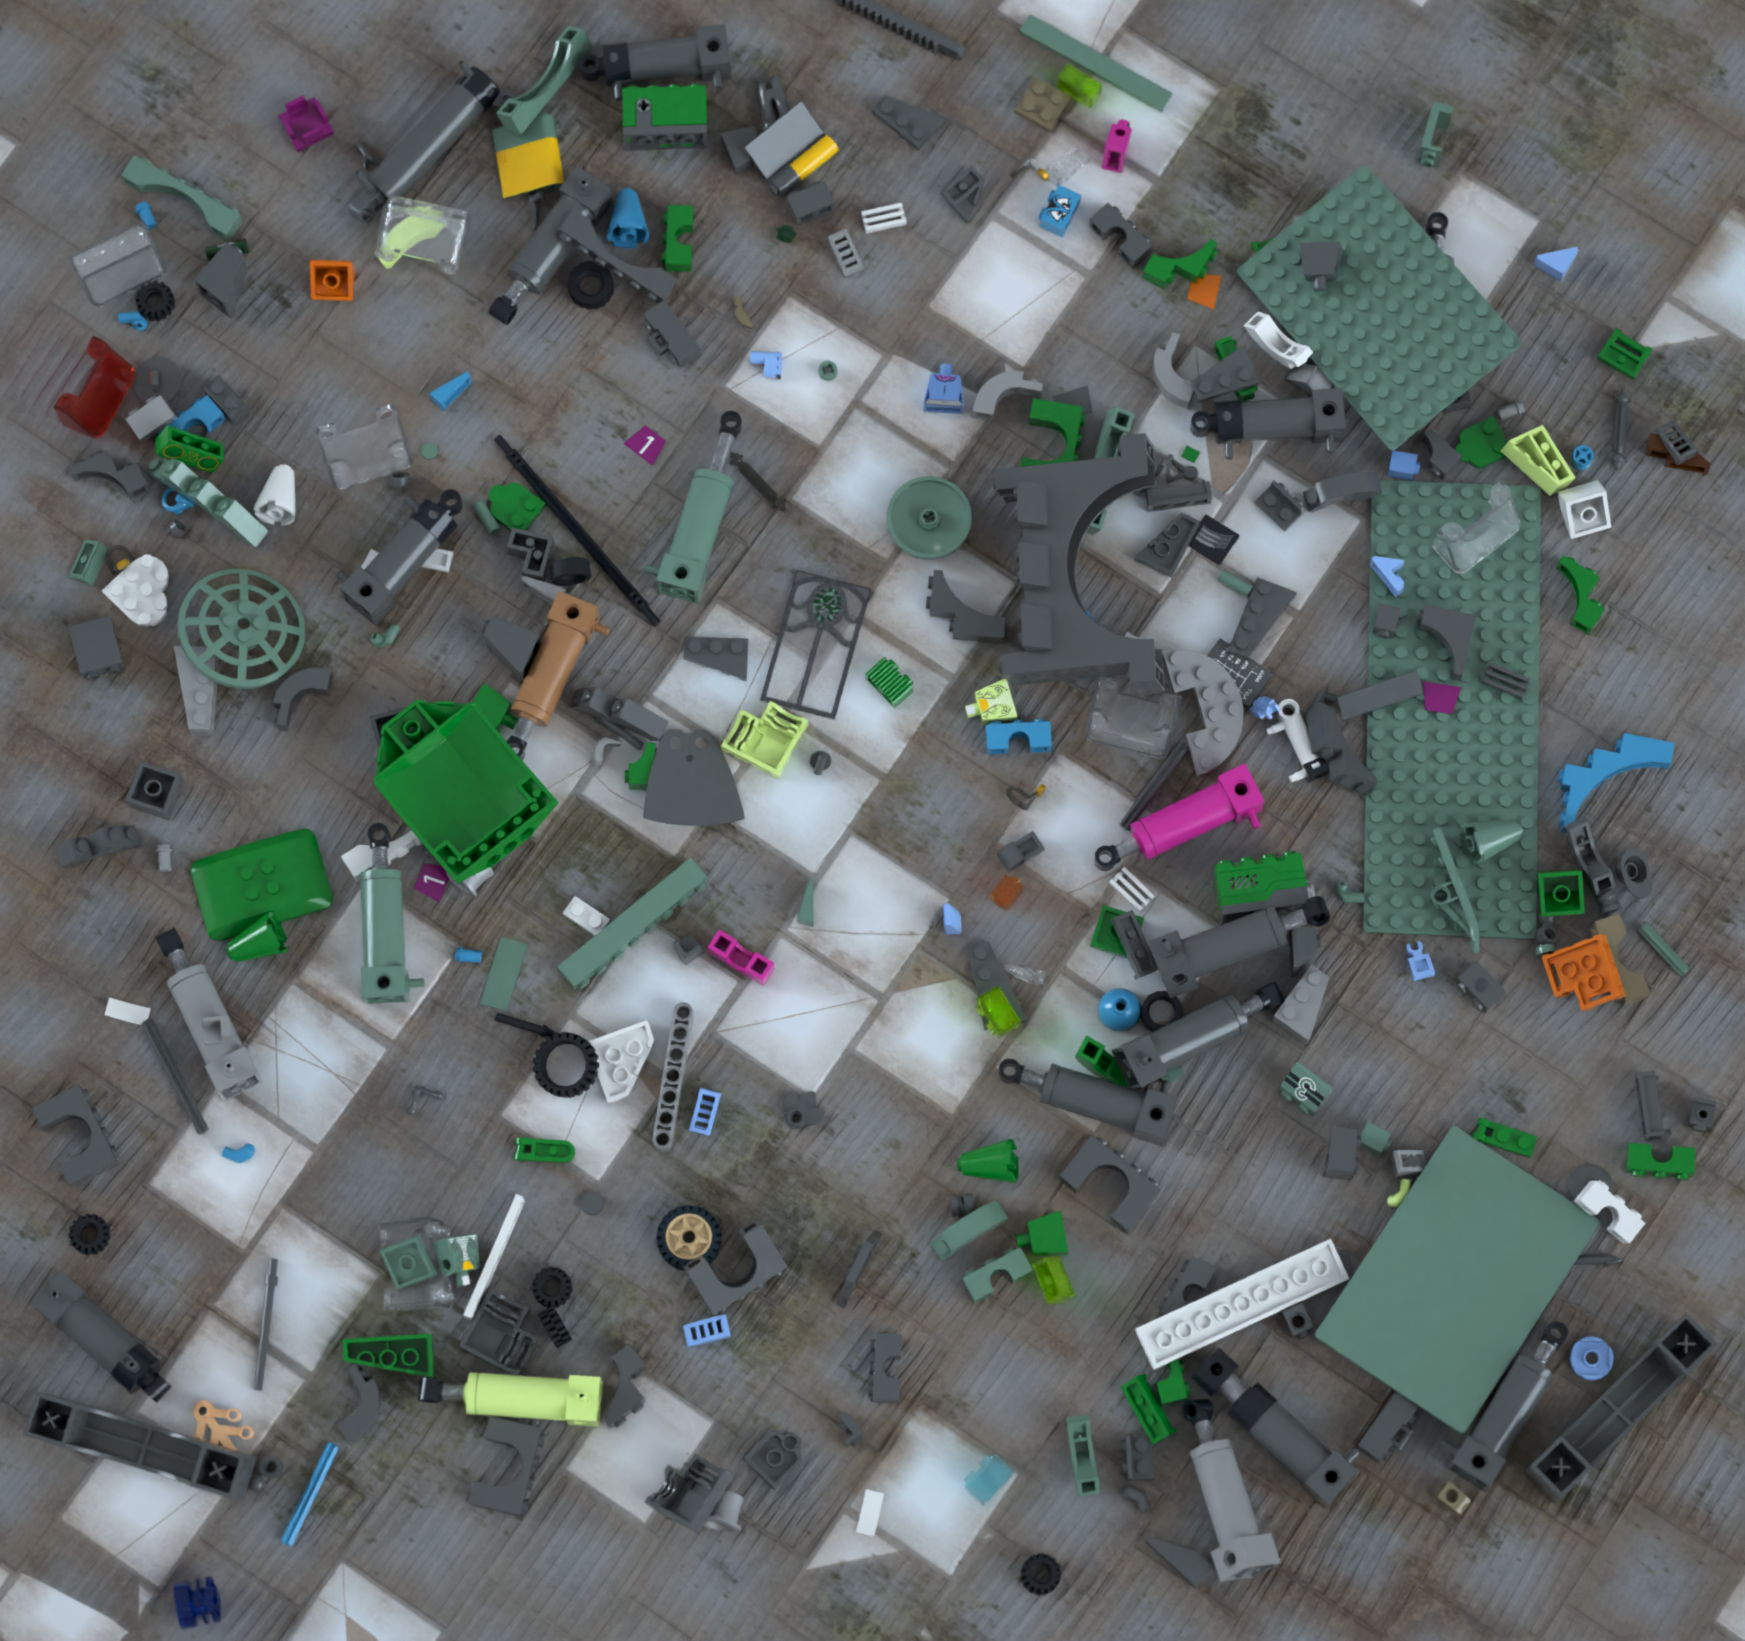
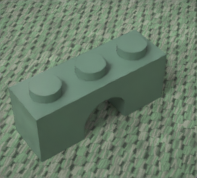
M1012 1247L1004 1251V1256L996 1260L993 1257L983 1263L984 1267L978 1270L974 1267L964 1273L965 1277L962 1278V1282L974 1304L994 1294L990 1278L995 1273L1002 1272L1007 1274L1013 1284L1033 1273V1269L1021 1247L1018 1249Z

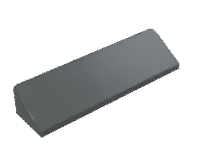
M1416 670L1336 698V704L1344 721L1423 694V689Z

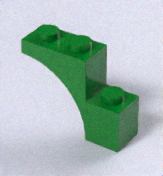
M1209 239L1206 245L1198 252L1183 258H1165L1153 254L1143 270L1142 278L1162 289H1165L1167 284L1171 285L1176 274L1197 284L1199 278L1203 279L1209 269L1206 267L1209 261L1213 262L1218 254V250H1216L1217 242Z
M1563 555L1556 568L1571 582L1577 600L1576 613L1571 625L1589 635L1605 610L1598 601L1588 599L1600 577L1597 576L1594 570L1579 565L1576 559Z

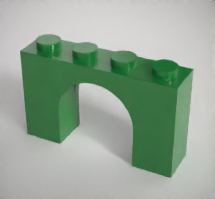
M1033 398L1029 425L1051 428L1058 431L1064 437L1067 448L1059 458L1052 461L1022 457L1020 467L1078 461L1079 454L1075 453L1076 446L1081 445L1082 440L1079 428L1080 426L1084 427L1086 414H1082L1083 407Z

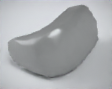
M607 737L598 740L593 748V766H601L604 747H618L622 745V742Z

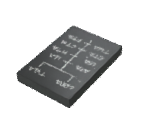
M1220 638L1208 654V657L1218 662L1231 675L1240 692L1243 706L1249 709L1273 676V673L1251 658L1244 660L1227 653L1230 644Z

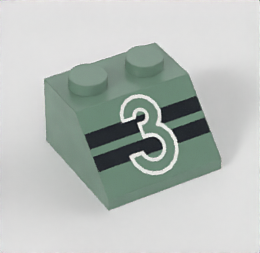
M1298 1061L1279 1087L1280 1095L1288 1102L1292 1100L1299 1105L1297 1108L1303 1114H1310L1312 1116L1315 1115L1327 1100L1332 1090L1331 1086Z

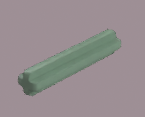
M1648 923L1643 924L1639 928L1638 932L1679 976H1683L1688 972L1689 966Z

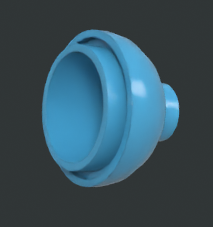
M1123 988L1112 989L1105 993L1099 1002V1018L1111 1030H1129L1140 1019L1141 1003L1138 997L1130 990ZM1122 1003L1125 1008L1118 1010L1116 1005Z

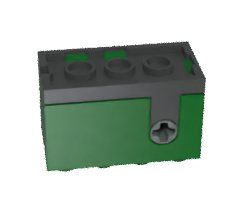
M673 84L669 87L650 85L645 88H639L638 86L622 88L625 151L708 148L706 86L700 84H691L690 86Z

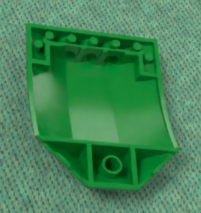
M415 700L382 726L381 744L377 756V770L373 783L456 883L497 864L526 841L559 803L504 740L475 702L459 704L452 701L425 702L424 700Z

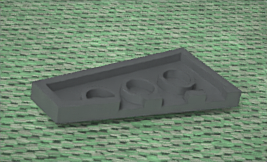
M989 941L968 945L984 1030L1026 1023L1027 1019Z

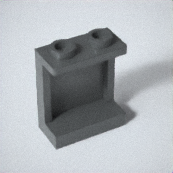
M110 615L68 626L80 674L83 679L94 680L102 674H116L125 668L114 631V623Z

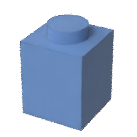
M1392 451L1387 477L1412 481L1414 474L1418 475L1420 462H1416L1418 455Z

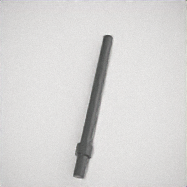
M269 1258L268 1274L265 1275L264 1280L266 1290L253 1390L262 1391L274 1289L278 1283V1277L276 1276L278 1259Z

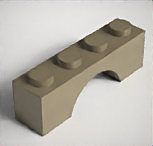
M1619 913L1595 921L1590 930L1592 938L1599 934L1606 935L1626 997L1617 1000L1621 1001L1622 1005L1625 1006L1648 998L1650 991L1643 973L1629 971L1618 959L1617 946L1626 935V930Z

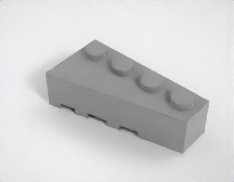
M174 646L189 730L192 736H214L217 683L204 676L192 665L181 646ZM191 646L198 657L208 649L207 647ZM213 655L205 664L218 672L219 658Z

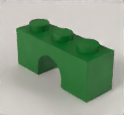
M668 205V212H664L663 224L667 225V232H663V244H666V251H662V264L666 265V271L691 272L692 247L691 245L680 244L676 239L682 233H693V206Z
M1629 1143L1626 1147L1625 1173H1631L1633 1177H1644V1174L1653 1175V1178L1657 1179L1675 1176L1676 1180H1688V1178L1694 1175L1695 1148L1673 1146L1670 1150L1669 1161L1661 1163L1656 1161L1651 1154L1652 1144Z
M1178 1358L1166 1364L1170 1369V1376L1166 1380L1156 1382L1155 1386L1161 1406L1184 1402L1187 1400V1395L1190 1394L1188 1382H1184L1182 1373H1185L1184 1364Z

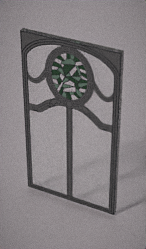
M797 570L760 701L767 703L772 701L778 706L835 720L871 589Z

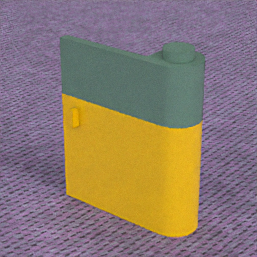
M547 112L539 113L522 134L507 131L504 126L492 129L504 199L539 189L549 192L559 191L564 183L555 122L552 115H549Z

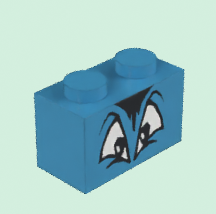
M1058 185L1056 191H1051L1047 200L1049 204L1047 208L1043 207L1038 219L1041 220L1040 228L1063 238L1081 202V194Z

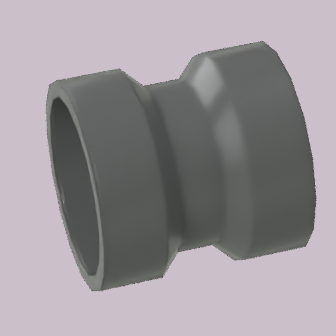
M972 1193L960 1197L958 1195H950L952 1217H959L960 1214L968 1215L974 1211Z

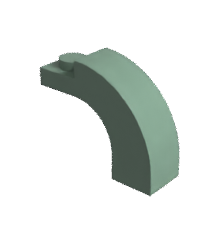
M997 1200L948 1227L930 1244L941 1261H945L969 1242L996 1229L1008 1217Z
M1086 1414L1067 1417V1435L1078 1497L1100 1494L1089 1416Z

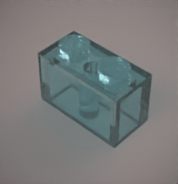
M995 1453L991 1457L987 1455L979 1463L982 1467L976 1473L974 1471L970 1472L964 1479L966 1482L964 1488L982 1506L1014 1474V1471Z

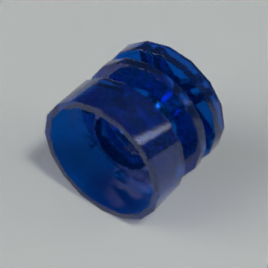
M212 1576L205 1577L206 1587H204L202 1579L197 1578L196 1589L194 1590L189 1581L173 1584L175 1607L182 1630L197 1627L198 1616L202 1617L205 1625L210 1624L209 1614H211L214 1623L221 1621V1599Z

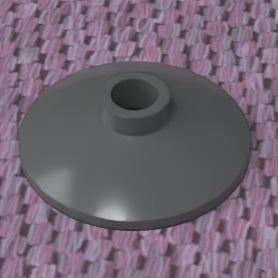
M1594 1164L1579 1166L1572 1172L1568 1181L1570 1196L1575 1200L1588 1181L1596 1180L1604 1182L1609 1187L1608 1191L1611 1193L1612 1181L1609 1174L1603 1168Z

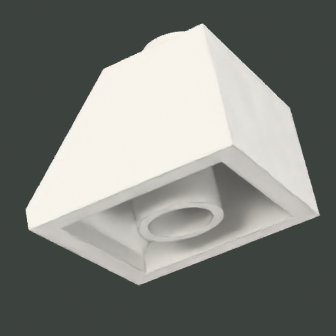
M1598 480L1558 491L1560 510L1571 539L1611 528L1606 490Z

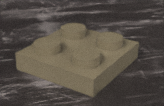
M1035 77L1016 106L1014 113L1051 132L1071 100V96Z

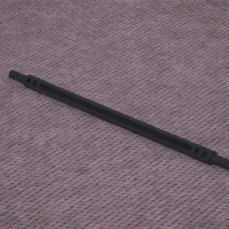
M501 435L497 436L494 441L505 452L506 458L516 470L520 472L624 593L639 612H642L653 626H657L661 621L648 607V602L645 601L642 595L639 594L539 478L518 451L512 449Z

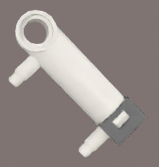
M1293 699L1283 700L1279 704L1281 711H1277L1279 723L1267 728L1266 731L1268 735L1285 729L1303 768L1289 776L1290 782L1306 778L1307 782L1310 783L1328 775L1329 767L1325 759L1312 754L1308 728L1299 712V705ZM1289 708L1294 714L1287 716L1282 710Z

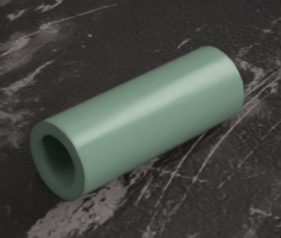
M483 500L478 501L472 506L490 535L497 533L501 529Z
M1225 569L1218 578V581L1245 597H1248L1253 589L1252 585Z

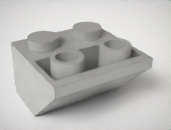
M156 395L152 396L141 409L137 407L128 413L129 417L126 418V421L142 442L178 419L169 403L161 395L158 397Z

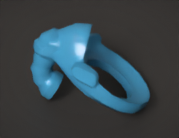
M170 487L162 495L161 502L164 509L175 514H180L183 510L192 508L195 504L179 493L176 496L177 504L169 506L166 502L167 495L175 491Z

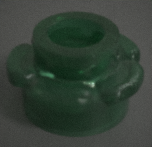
M782 225V227L776 229L778 232L777 239L782 242L791 243L796 236L794 228L790 225Z

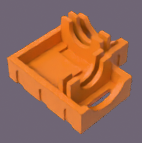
M1599 934L1591 939L1575 943L1573 946H1567L1554 951L1552 954L1541 956L1554 996L1563 998L1576 993L1580 1002V1009L1583 1011H1589L1600 1004L1626 997L1606 935ZM1553 964L1555 965L1561 985H1558L1554 976ZM1607 992L1611 993V995L1605 996L1591 1002L1590 1000L1591 998L1597 997Z

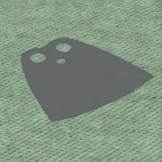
M668 730L665 732L658 745L650 770L643 818L660 823L686 826L719 825L745 819L729 765L718 742L709 731L695 730L692 733H684L682 730ZM672 737H679L682 740L683 744L680 749L675 750L671 748L669 741ZM704 737L707 739L709 744L705 750H700L696 747L695 741L697 738ZM687 755L693 756L692 762L687 761Z

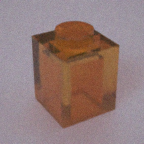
M1005 874L992 892L990 900L1008 912L1023 892L1022 882L1015 876L1009 877Z

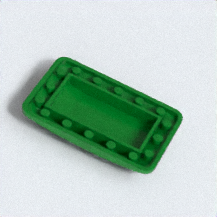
M306 828L262 839L199 859L192 864L190 869L207 932L210 938L215 941H223L238 936L269 912L274 914L271 916L274 923L278 921L283 923L326 910L333 903L332 891L316 837L310 829Z

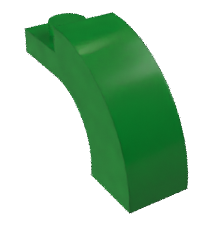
M1086 1035L1075 1055L1077 1061L1101 1079L1127 1087L1128 1084L1115 1058L1105 1051L1103 1044Z

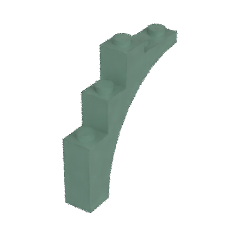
M157 457V459L150 463L149 469L146 471L150 478L167 485L197 504L226 526L245 544L256 548L268 533V530L236 500L225 497L214 485L205 479L199 478L183 462L173 458L169 461Z

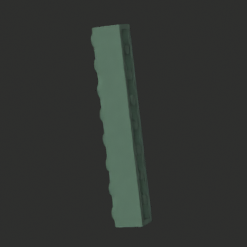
M690 857L557 966L558 971L574 990L578 988L583 989L590 983L592 976L595 974L600 975L607 969L606 965L612 960L615 962L620 959L626 948L629 946L632 948L637 945L643 934H650L656 929V924L662 919L664 921L672 916L673 910L676 907L684 906L690 900V896L693 893L701 892L707 886V876Z

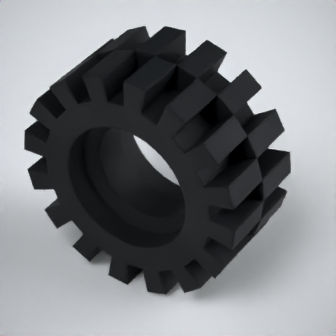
M154 280V283L151 284L148 281L147 286L142 284L141 290H137L138 296L135 295L136 305L140 314L145 319L148 317L149 321H153V319L160 321L161 317L166 319L167 314H172L171 309L174 310L175 299L168 285L165 286L164 282L159 284L157 280ZM158 294L163 297V302L159 307L153 308L147 304V300L151 295Z
M88 1213L83 1217L82 1215L78 1216V1220L74 1219L72 1222L73 1226H70V1233L68 1234L70 1242L76 1250L82 1254L96 1255L98 1251L102 1252L104 1247L108 1246V1239L111 1237L109 1234L110 1229L101 1217ZM92 1226L98 1231L96 1240L90 1243L83 1241L81 1237L82 1231L86 1227Z
M548 1267V1269H541V1272L535 1275L536 1277L532 1281V1291L538 1303L548 1308L552 1305L558 1308L560 1305L566 1304V1301L571 1297L572 1283L564 1270H560L558 1267ZM551 1279L557 1280L561 1285L559 1293L554 1296L547 1295L544 1292V1284Z
M553 1305L538 1313L556 1348L572 1340Z
M1039 1553L1032 1555L1024 1562L1020 1572V1579L1023 1582L1024 1588H1027L1030 1593L1046 1595L1051 1593L1060 1583L1062 1575L1060 1564L1056 1562L1055 1558L1050 1557L1051 1555ZM1037 1566H1044L1049 1571V1579L1044 1583H1039L1033 1578L1032 1572Z

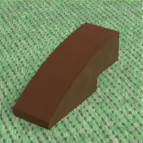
M1650 433L1647 441L1646 456L1666 459L1665 467L1702 474L1708 473L1710 463L1699 453L1677 466L1658 434ZM1678 442L1674 444V447L1676 448L1682 443ZM1683 448L1678 452L1681 454L1687 450L1686 448Z

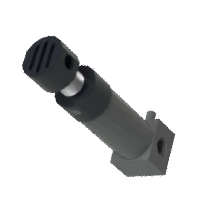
M1218 1348L1196 1371L1192 1379L1210 1396L1214 1395L1217 1391L1224 1395L1233 1405L1228 1415L1244 1430L1254 1436L1304 1483L1302 1488L1325 1509L1358 1473V1470L1351 1463L1359 1455V1451L1356 1448H1352L1345 1457L1336 1450L1332 1453L1277 1402L1278 1400L1259 1382L1251 1388L1247 1387L1240 1378L1235 1376L1234 1372L1238 1369L1239 1365L1222 1349ZM1215 1368L1219 1370L1220 1375L1214 1376L1210 1369ZM1325 1476H1332L1335 1483H1328Z

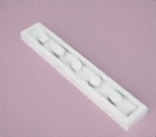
M518 1194L515 1195L464 1312V1317L468 1320L473 1321L525 1204L524 1198Z

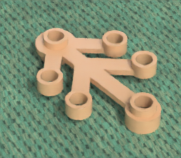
M201 1400L193 1407V1416L198 1421L196 1435L193 1438H200L206 1441L204 1434L208 1424L212 1430L210 1443L219 1445V1442H221L224 1447L238 1451L227 1435L240 1436L246 1440L254 1436V1430L249 1426L240 1428L219 1425L214 1418H227L229 1421L237 1422L241 1418V1412L238 1409H217L207 1400ZM202 1407H205L207 1409V1413L205 1415L200 1414V1409ZM233 1411L237 1412L236 1419L230 1417ZM245 1429L250 1430L248 1437L243 1435Z

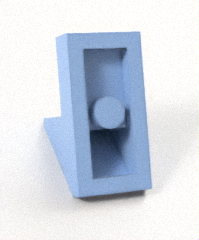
M1374 556L1371 558L1370 566L1396 598L1403 592L1404 582L1398 574L1394 573L1403 566L1404 560Z

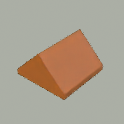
M310 260L311 300L353 301L355 269L352 261Z

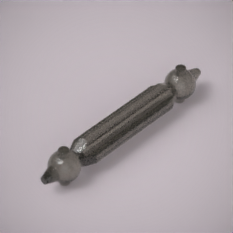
M730 451V465L738 466L739 471L769 502L773 503V509L787 512L785 507L786 500L778 498L777 493L748 463L743 461V455Z

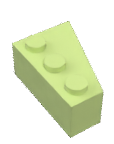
M1543 425L1509 440L1501 450L1507 458L1549 496L1568 488L1575 479L1574 474Z

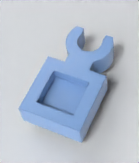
M1266 696L1257 698L1248 709L1252 716L1263 719L1265 716L1267 719H1272L1271 714L1273 712L1281 711L1277 703L1272 698Z
M1421 941L1417 942V950H1412L1410 944L1406 946L1407 955L1412 957L1408 958L1407 964L1414 981L1435 975L1429 953L1422 955L1423 944Z

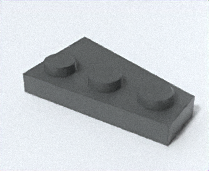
M684 637V660L707 668H713L721 671V673L738 677L740 680L747 682L748 638Z

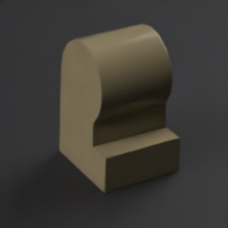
M1443 1481L1432 1495L1435 1500L1441 1502L1458 1516H1461L1471 1503V1500L1450 1481Z

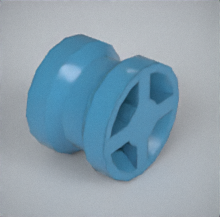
M1586 445L1575 448L1571 457L1572 466L1577 470L1588 469L1594 458L1593 450Z

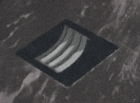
M1205 515L1189 547L1214 563L1221 565L1240 535L1212 517Z

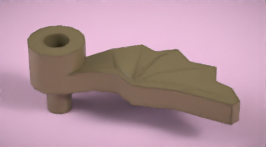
M735 297L734 305L737 306L735 312L737 321L741 322L743 326L753 328L754 326L749 320L747 312L742 308V298Z

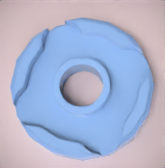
M1590 1336L1584 1337L1574 1344L1570 1350L1569 1362L1571 1369L1581 1379L1595 1381L1602 1379L1609 1373L1613 1367L1614 1356L1612 1349L1604 1340ZM1594 1353L1598 1359L1597 1363L1593 1365L1587 1363L1586 1354Z

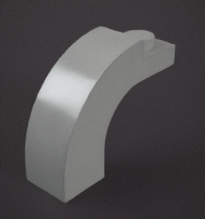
M1172 332L1170 338L1166 337L1162 349H1156L1153 363L1154 379L1159 390L1168 400L1188 409L1194 391L1191 385L1192 382L1178 376L1172 367L1171 361L1180 340V335Z
M1009 371L998 374L988 380L979 390L974 402L972 418L993 422L997 404L1001 399L1011 394L1041 398L1043 383H1039L1035 379L1023 380L1024 372Z

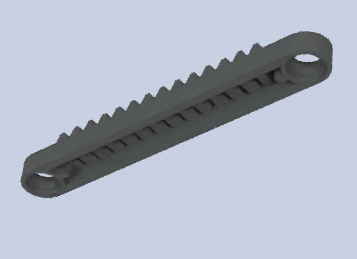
M836 0L839 2L840 7L846 5V10L852 8L854 14L860 12L862 18L868 16V21L874 19L876 25L882 23V28L889 27L890 32L896 30L898 36L904 34V39L910 37L912 43L918 41L920 47L926 45V50L932 48L934 54L940 52L952 59L961 60L966 52V48L957 41L875 0Z

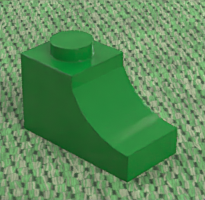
M646 743V749L642 757L635 763H629V770H625V783H629L630 790H647L650 770L656 754L655 743Z

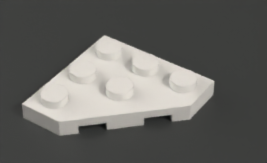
M647 1020L589 1041L595 1048V1053L598 1054V1078L608 1104L629 1097L655 1043Z

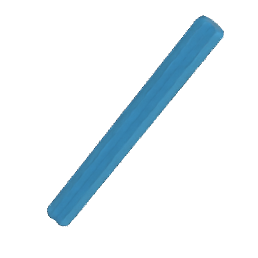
M330 1442L327 1443L281 1538L283 1544L293 1545L339 1449L337 1445Z

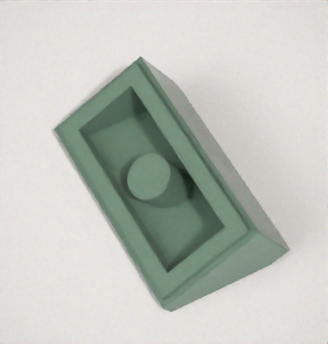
M85 539L68 577L93 586L109 548L101 542Z

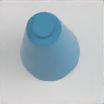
M624 188L616 196L607 231V240L609 242L610 240L613 241L616 247L630 249L636 248L638 243L643 242L645 244L649 239V232L637 192L631 188Z

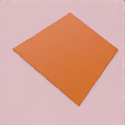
M1205 275L1203 279L1199 278L1197 283L1191 281L1187 299L1214 309L1222 275Z

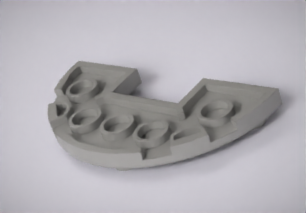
M1190 650L1164 651L1163 662L1173 694L1193 688L1205 727L1203 730L1185 735L1196 775L1198 776L1220 765L1236 746L1243 726L1244 712L1241 695L1231 675L1212 658Z

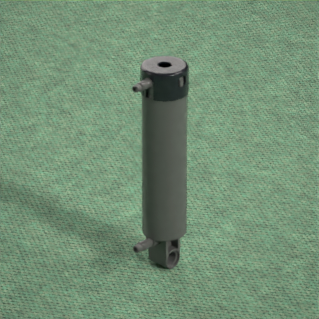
M461 61L459 66L464 74L371 174L366 177L360 170L355 172L364 190L349 205V214L367 224L373 221L387 205L394 207L475 120L493 104L500 93V89L495 82L479 68L469 67L465 61Z

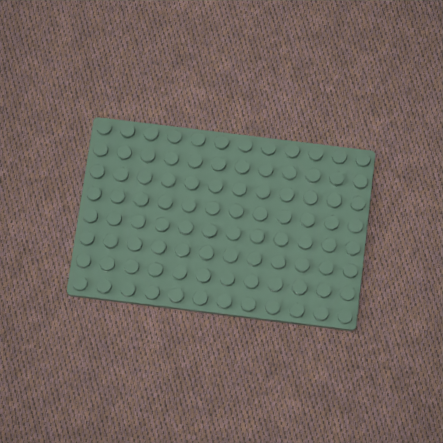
M1362 165L1237 269L1241 279L1297 343L1308 346L1313 353L1309 357L1336 388H1342L1344 398L1391 451L1397 449L1522 345V341L1367 165ZM1340 242L1343 253L1338 276L1335 281H1326V291H1314V281L1306 280L1303 273L1300 243Z
M1452 1126L1317 1329L1315 1338L1458 1433L1463 1434L1590 1240L1600 1221L1463 1130Z

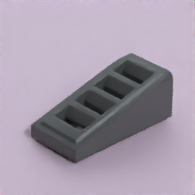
M1675 420L1655 430L1677 466L1696 456L1698 451ZM1673 428V432L1667 435L1664 434V431ZM1677 434L1678 438L1672 441L1669 440V438ZM1681 441L1682 444L1675 448L1674 444ZM1686 448L1687 451L1681 454L1678 452L1681 449Z

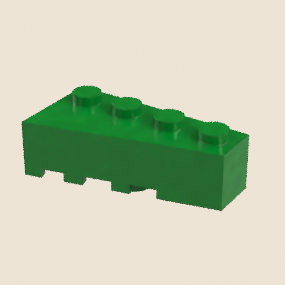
M431 1333L342 1339L343 1360L345 1362L435 1378L433 1334Z

